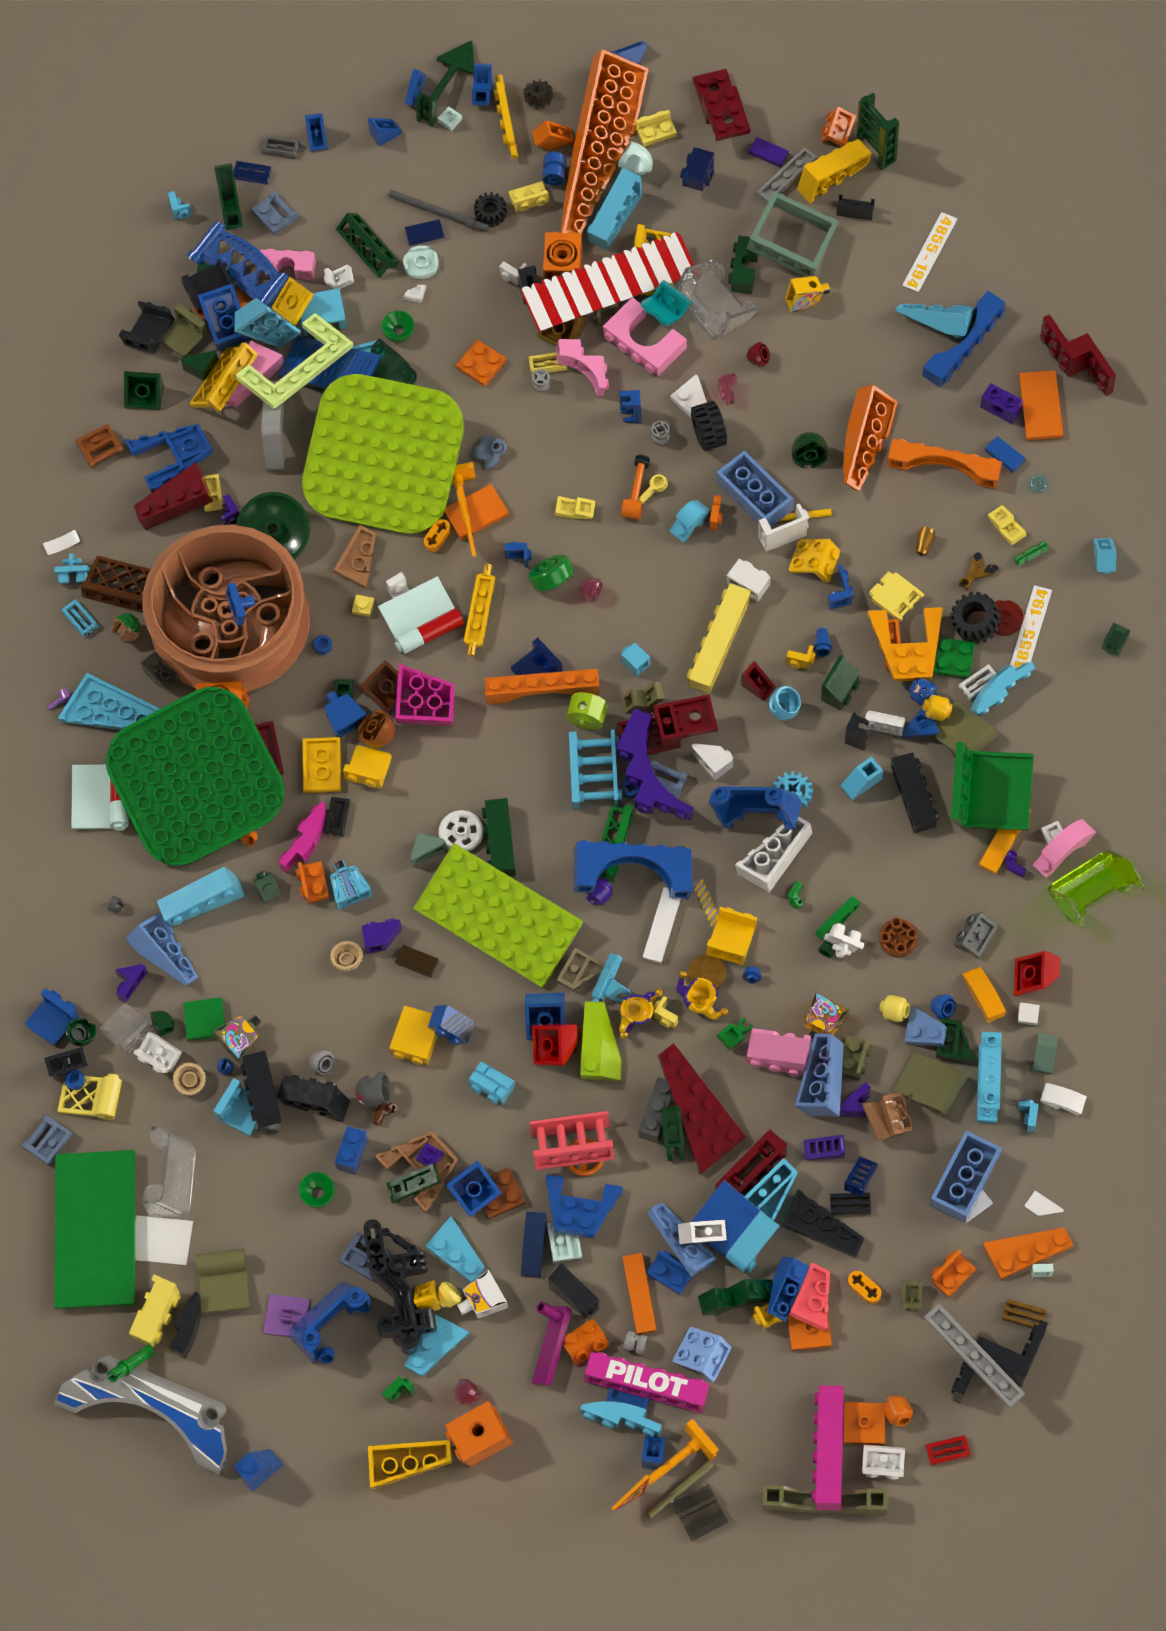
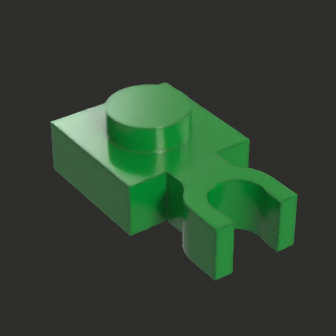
M745 1018L739 1021L738 1026L731 1023L717 1035V1038L729 1051L741 1043L745 1038L743 1033H748L753 1027L752 1025L747 1028L742 1026L745 1023Z

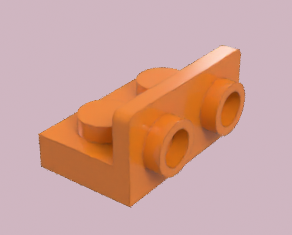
M839 106L833 111H829L826 116L827 124L821 131V135H823L821 142L825 143L827 140H830L841 147L845 146L856 116Z
M319 861L306 865L298 862L299 869H295L297 880H301L303 885L299 887L301 898L305 897L307 904L330 899L322 862Z
M959 1249L955 1253L952 1251L945 1258L946 1263L942 1267L938 1265L931 1273V1283L948 1299L976 1271V1267L961 1255L962 1251Z

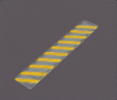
M701 878L692 882V885L714 931L718 912L704 880Z

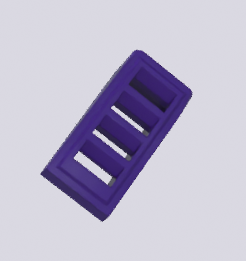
M844 1135L804 1140L805 1160L845 1158ZM834 1143H838L837 1151H835ZM818 1144H822V1153L818 1151ZM826 1144H830L829 1152H827ZM810 1145H814V1154L810 1152Z

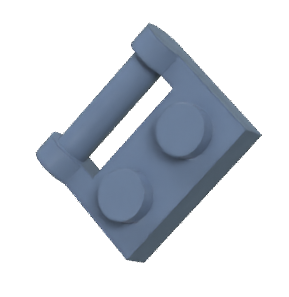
M276 190L252 208V213L274 236L299 217V214L280 198V194ZM275 202L288 216L283 218L272 204Z
M652 760L650 765L654 774L658 771L679 780L678 784L656 776L666 790L678 799L689 773L684 771L681 773L659 764L656 760Z
M44 1115L41 1119L42 1122L29 1139L21 1144V1147L49 1166L56 1154L61 1151L73 1134L49 1116ZM51 1126L52 1128L36 1148L33 1147L46 1128Z
M357 1232L339 1262L374 1282L369 1274L367 1254L356 1248L359 1244L365 1247L364 1235ZM373 1247L370 1250L378 1253L381 1249ZM387 1248L385 1253L386 1255H392L393 1251ZM379 1261L375 1262L376 1271L379 1272Z

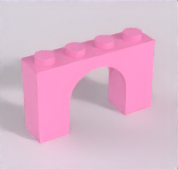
M631 298L603 326L604 337L607 341L616 344L621 352L629 354L634 362L642 364L647 372L653 373L658 377L687 348V339L672 329L655 345L642 346L634 342L630 334L646 317V312L638 301Z

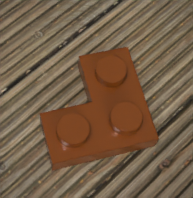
M510 1167L491 1175L501 1194L483 1207L489 1220L525 1205V1200Z

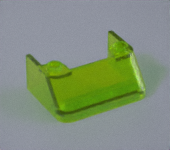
M1105 851L1051 884L1047 890L1070 922L1084 927L1085 908L1113 890L1127 892L1133 885L1141 889L1146 888L1134 861L1113 851Z

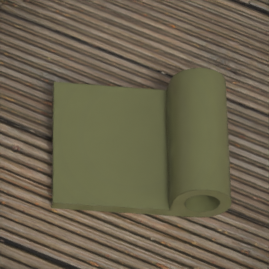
M957 700L952 704L949 718L942 722L934 720L940 734L931 735L951 750L954 759L956 742H964L972 751H982L998 737L997 732L990 724Z
M914 1052L892 1092L901 1093L904 1098L925 1105L933 1114L946 1118L968 1076L960 1069Z
M245 1249L196 1254L201 1314L249 1309Z

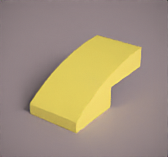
M219 474L205 476L213 499L212 503L204 506L205 512L223 510Z
M558 496L554 516L573 519H593L596 501L580 497L574 500Z
M1003 505L988 514L992 524L1011 546L1026 536V531L1014 520V515Z

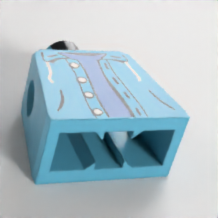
M343 860L333 865L336 873L331 874L330 878L338 910L372 896L370 886L355 865L347 868Z

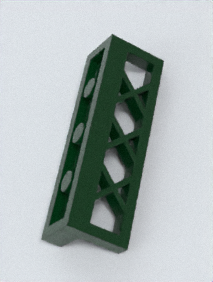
M346 213L336 227V230L378 278H381L388 267H397L400 261L358 213ZM346 223L350 225V233H346L343 230ZM355 235L360 237L359 246L355 244ZM365 247L371 249V258L366 256ZM378 259L383 263L379 270L376 268V260Z

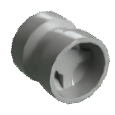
M656 421L651 427L652 441L656 445H665L670 439V428L666 422Z
M629 1330L623 1350L628 1352L632 1350L636 1354L643 1356L648 1336L643 1334L639 1336Z

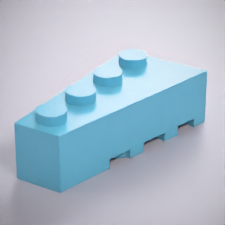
M622 168L595 220L587 229L588 242L608 250L642 197L641 176Z
M224 866L158 900L157 903L164 921L173 926L243 898L245 893L238 876Z

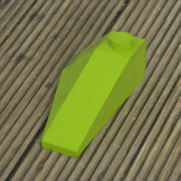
M585 1001L581 1079L621 1081L622 1061L605 1002Z

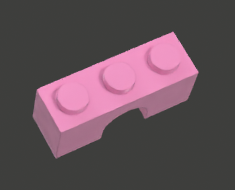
M261 249L260 252L265 255L278 273L283 267L290 266L294 268L296 279L314 280L316 266L314 252ZM264 271L259 272L260 277L270 278L269 275H265Z

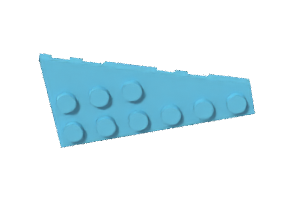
M86 673L59 715L58 721L122 730L160 708Z

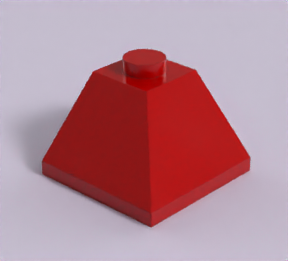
M1042 951L1015 958L1014 996L1047 989L1060 976V957L1047 951Z
M577 1024L532 1025L534 1065H565L577 1045Z

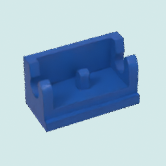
M640 390L619 391L620 412L632 415L630 418H623V421L626 423L638 422V424H642Z

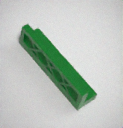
M625 804L624 809L611 806L601 841L607 840L610 844L626 841L633 816L632 805ZM614 812L623 814L621 821L615 823L612 818ZM616 829L618 832L616 839L611 841L608 837V832ZM619 864L608 868L606 874L601 873L598 878L604 877L607 881L614 882Z

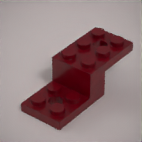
M727 69L692 77L706 124H711L716 142L751 133L737 87L732 86ZM718 87L719 90L711 91L710 88ZM732 119L733 122L725 123L724 120Z
M1051 315L1044 316L1040 339L1043 344L1048 346L1051 356L1059 362L1061 371L1070 377L1087 369L1089 375L1097 381L1099 390L1103 391L1106 396L1112 394L1116 374L1089 334L1086 333L1068 342Z
M710 694L654 705L652 725L647 739V755L681 748V739L718 731ZM692 713H698L700 715V718L698 720H692L690 718V715ZM629 720L617 723L620 739Z

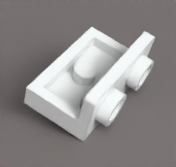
M148 1032L140 1048L135 1049L133 1053L138 1056L137 1059L139 1061L151 1064L156 1072L163 1074L172 1072L182 1051L153 1032Z
M864 1445L862 1473L872 1478H876L878 1475H886L889 1479L903 1477L905 1448Z

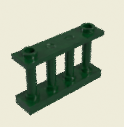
M871 93L868 96H863L859 101L857 139L861 142L866 139L879 154L878 166L881 170H884L897 160L899 121L895 117L890 121L886 120L876 109L875 94Z

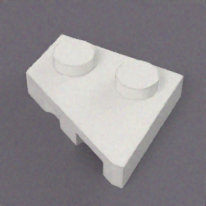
M697 375L693 376L670 395V399L690 418L691 407L707 402Z

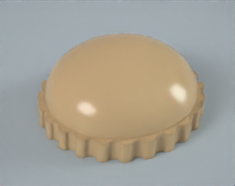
M353 941L339 942V944L333 947L330 954V961L333 967L344 972L357 968L363 958L361 947L353 943Z
M183 1063L179 1068H176L173 1075L175 1088L178 1092L187 1096L196 1095L200 1090H203L206 1083L204 1070L197 1064Z

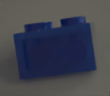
M538 637L532 641L533 650L511 666V671L515 675L563 672L560 660Z

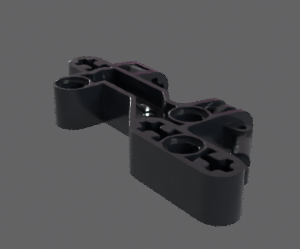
M371 1219L365 1222L363 1228L369 1274L393 1298L395 1314L384 1315L378 1319L377 1331L382 1338L399 1337L401 1351L406 1355H412L418 1350V1335L432 1333L437 1330L434 1309L414 1310L411 1287L404 1280L406 1277L428 1272V1268L425 1267L427 1262L424 1259L426 1253L417 1252L414 1244H410L399 1235L395 1236L390 1232L389 1228L382 1229L381 1224L377 1220ZM370 1229H374L375 1231V1238L373 1239L371 1236ZM383 1236H390L393 1242L401 1246L408 1253L386 1255ZM373 1247H378L381 1249L378 1253H372L370 1251V1249ZM379 1261V1272L376 1271L375 1262ZM411 1261L409 1263L411 1268H407V1262ZM396 1263H401L403 1267L401 1269H395L393 1268V1265ZM385 1323H388L392 1326L389 1330H383L381 1328V1326ZM410 1335L412 1346L407 1344L406 1336Z

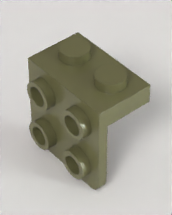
M178 304L174 308L176 318L162 343L181 357H187L208 335L207 323L202 317L195 316L190 308Z

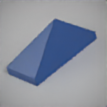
M640 41L610 53L639 64L648 46L644 41Z

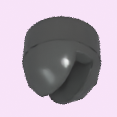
M112 896L108 905V911L118 913L124 907L122 899Z

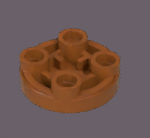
M894 917L886 922L879 932V944L882 950L890 956H907L917 946L918 931L909 921L899 917Z

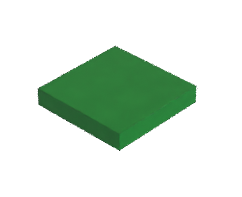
M222 997L183 1002L187 1041L214 1038L212 1035L214 1031L225 1025Z

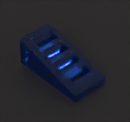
M860 1156L844 1183V1190L863 1197L878 1167V1163ZM861 1164L870 1166L871 1169L861 1166ZM860 1169L868 1172V1174L862 1173L858 1170ZM856 1175H859V1176H861V1177H864L865 1179H861V1178H859V1177H856ZM853 1180H855V1181H857V1182H860V1183H862V1184H861V1185H860V1184H857V1183L853 1182Z

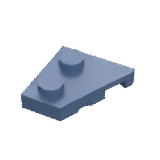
M911 1006L904 1041L906 1044L944 1046L947 1027L918 1008Z

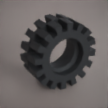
M487 192L484 193V197L480 195L479 199H476L474 203L477 221L490 224L491 227H494V223L497 226L500 225L499 221L503 222L507 213L506 202L503 197H499L498 193L494 196L493 192H490V195H487ZM487 206H495L497 207V211L494 213H485L484 208Z

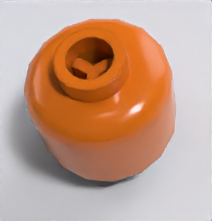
M897 1395L887 1398L883 1411L890 1424L898 1427L907 1425L913 1416V1410L904 1396Z

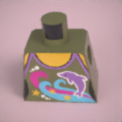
M240 1015L216 1029L212 1035L232 1058L238 1062L259 1037L255 1029L262 1022L256 1015H253L248 1021Z

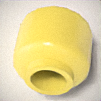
M889 995L884 1001H881L879 1009L884 1019L902 1022L909 1016L910 1004L907 1003L904 997Z

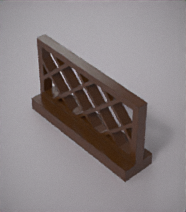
M97 555L86 581L83 580L81 584L82 597L143 612L144 588L140 589L137 584L146 581L151 569ZM99 563H104L108 565V568L100 571L98 565ZM124 568L126 572L117 575L114 570ZM108 572H112L114 577L105 580L102 576ZM139 572L143 574V577L134 579L132 574ZM129 576L131 582L123 585L120 579ZM100 577L102 580L98 584L91 583L92 579ZM115 581L119 584V587L116 588L108 586V584ZM135 586L137 591L130 593L125 589Z

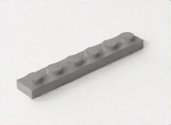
M940 1304L924 1317V1320L1009 1409L1025 1395L1021 1388Z

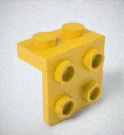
M801 539L797 543L789 571L791 573H815L823 583H830L837 559L839 558L840 549L830 539Z
M356 746L350 765L345 764L343 769L345 780L382 789L392 755L372 748Z

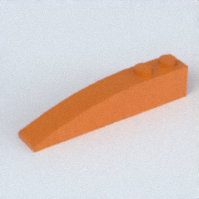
M874 385L857 389L846 433L843 461L844 484L856 492L860 491L869 474V467L873 466L877 452L881 451L884 439H887L890 434L898 401Z

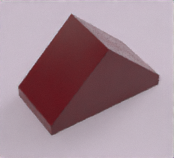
M755 661L741 674V686L762 701H765L776 688Z

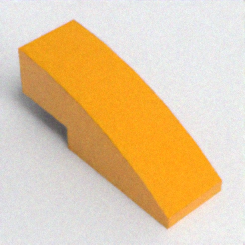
M978 967L963 973L962 976L986 1022L990 1023L1005 1017L1006 1010L982 968Z

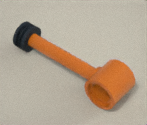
M639 454L635 457L634 465L637 466L631 498L623 500L621 517L637 520L641 518L643 502L638 501L644 468H648L650 458L646 455Z

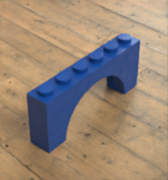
M589 840L576 842L574 847V892L593 893L596 888L597 878L606 869L618 864L634 863L655 871L667 885L669 898L689 899L692 893V850L684 846L673 848L666 845L648 846L647 844L629 845L625 842L610 844L607 841L593 843Z

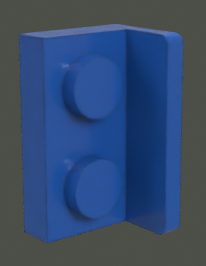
M659 1250L646 1275L676 1294L681 1295L692 1277L683 1264L674 1259V1255L668 1251L662 1252Z

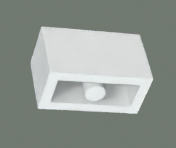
M738 559L727 574V584L731 583L751 590V598L758 602L770 586V576L765 571H759L754 568L750 562Z

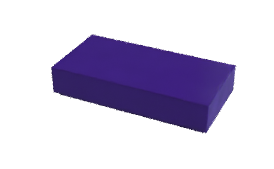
M756 137L749 149V154L781 168L789 151Z

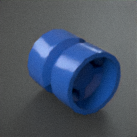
M557 152L545 154L543 161L544 170L542 171V181L545 184L559 186L565 182L567 162L565 155Z

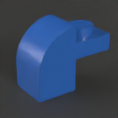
M474 63L472 105L490 106L493 88L492 64Z

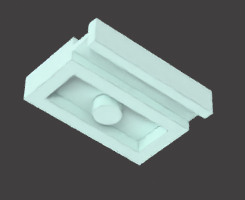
M553 1222L547 1223L553 1263L582 1259L579 1236L554 1232Z

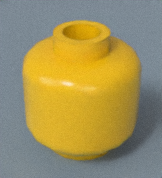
M931 695L928 700L925 699L922 710L925 711L927 718L942 722L950 717L952 704H950L948 698Z

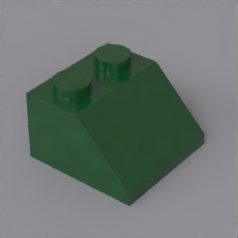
M842 655L838 657L823 682L821 701L840 711L844 705L847 706L852 698V691H856L861 683L859 680L860 673Z

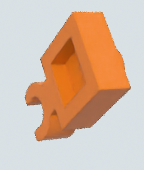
M714 495L710 516V530L717 531L718 524H722L723 513H720L722 496Z

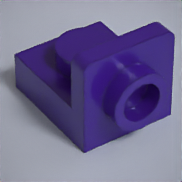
M227 494L222 497L224 502L222 508L226 514L222 515L221 519L223 525H234L237 523L240 513L230 495Z

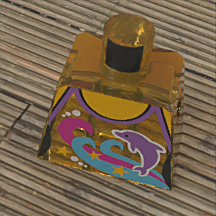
M815 993L805 1020V1027L810 1030L808 1034L811 1036L810 1042H813L815 1034L834 1035L848 1018L849 1009Z

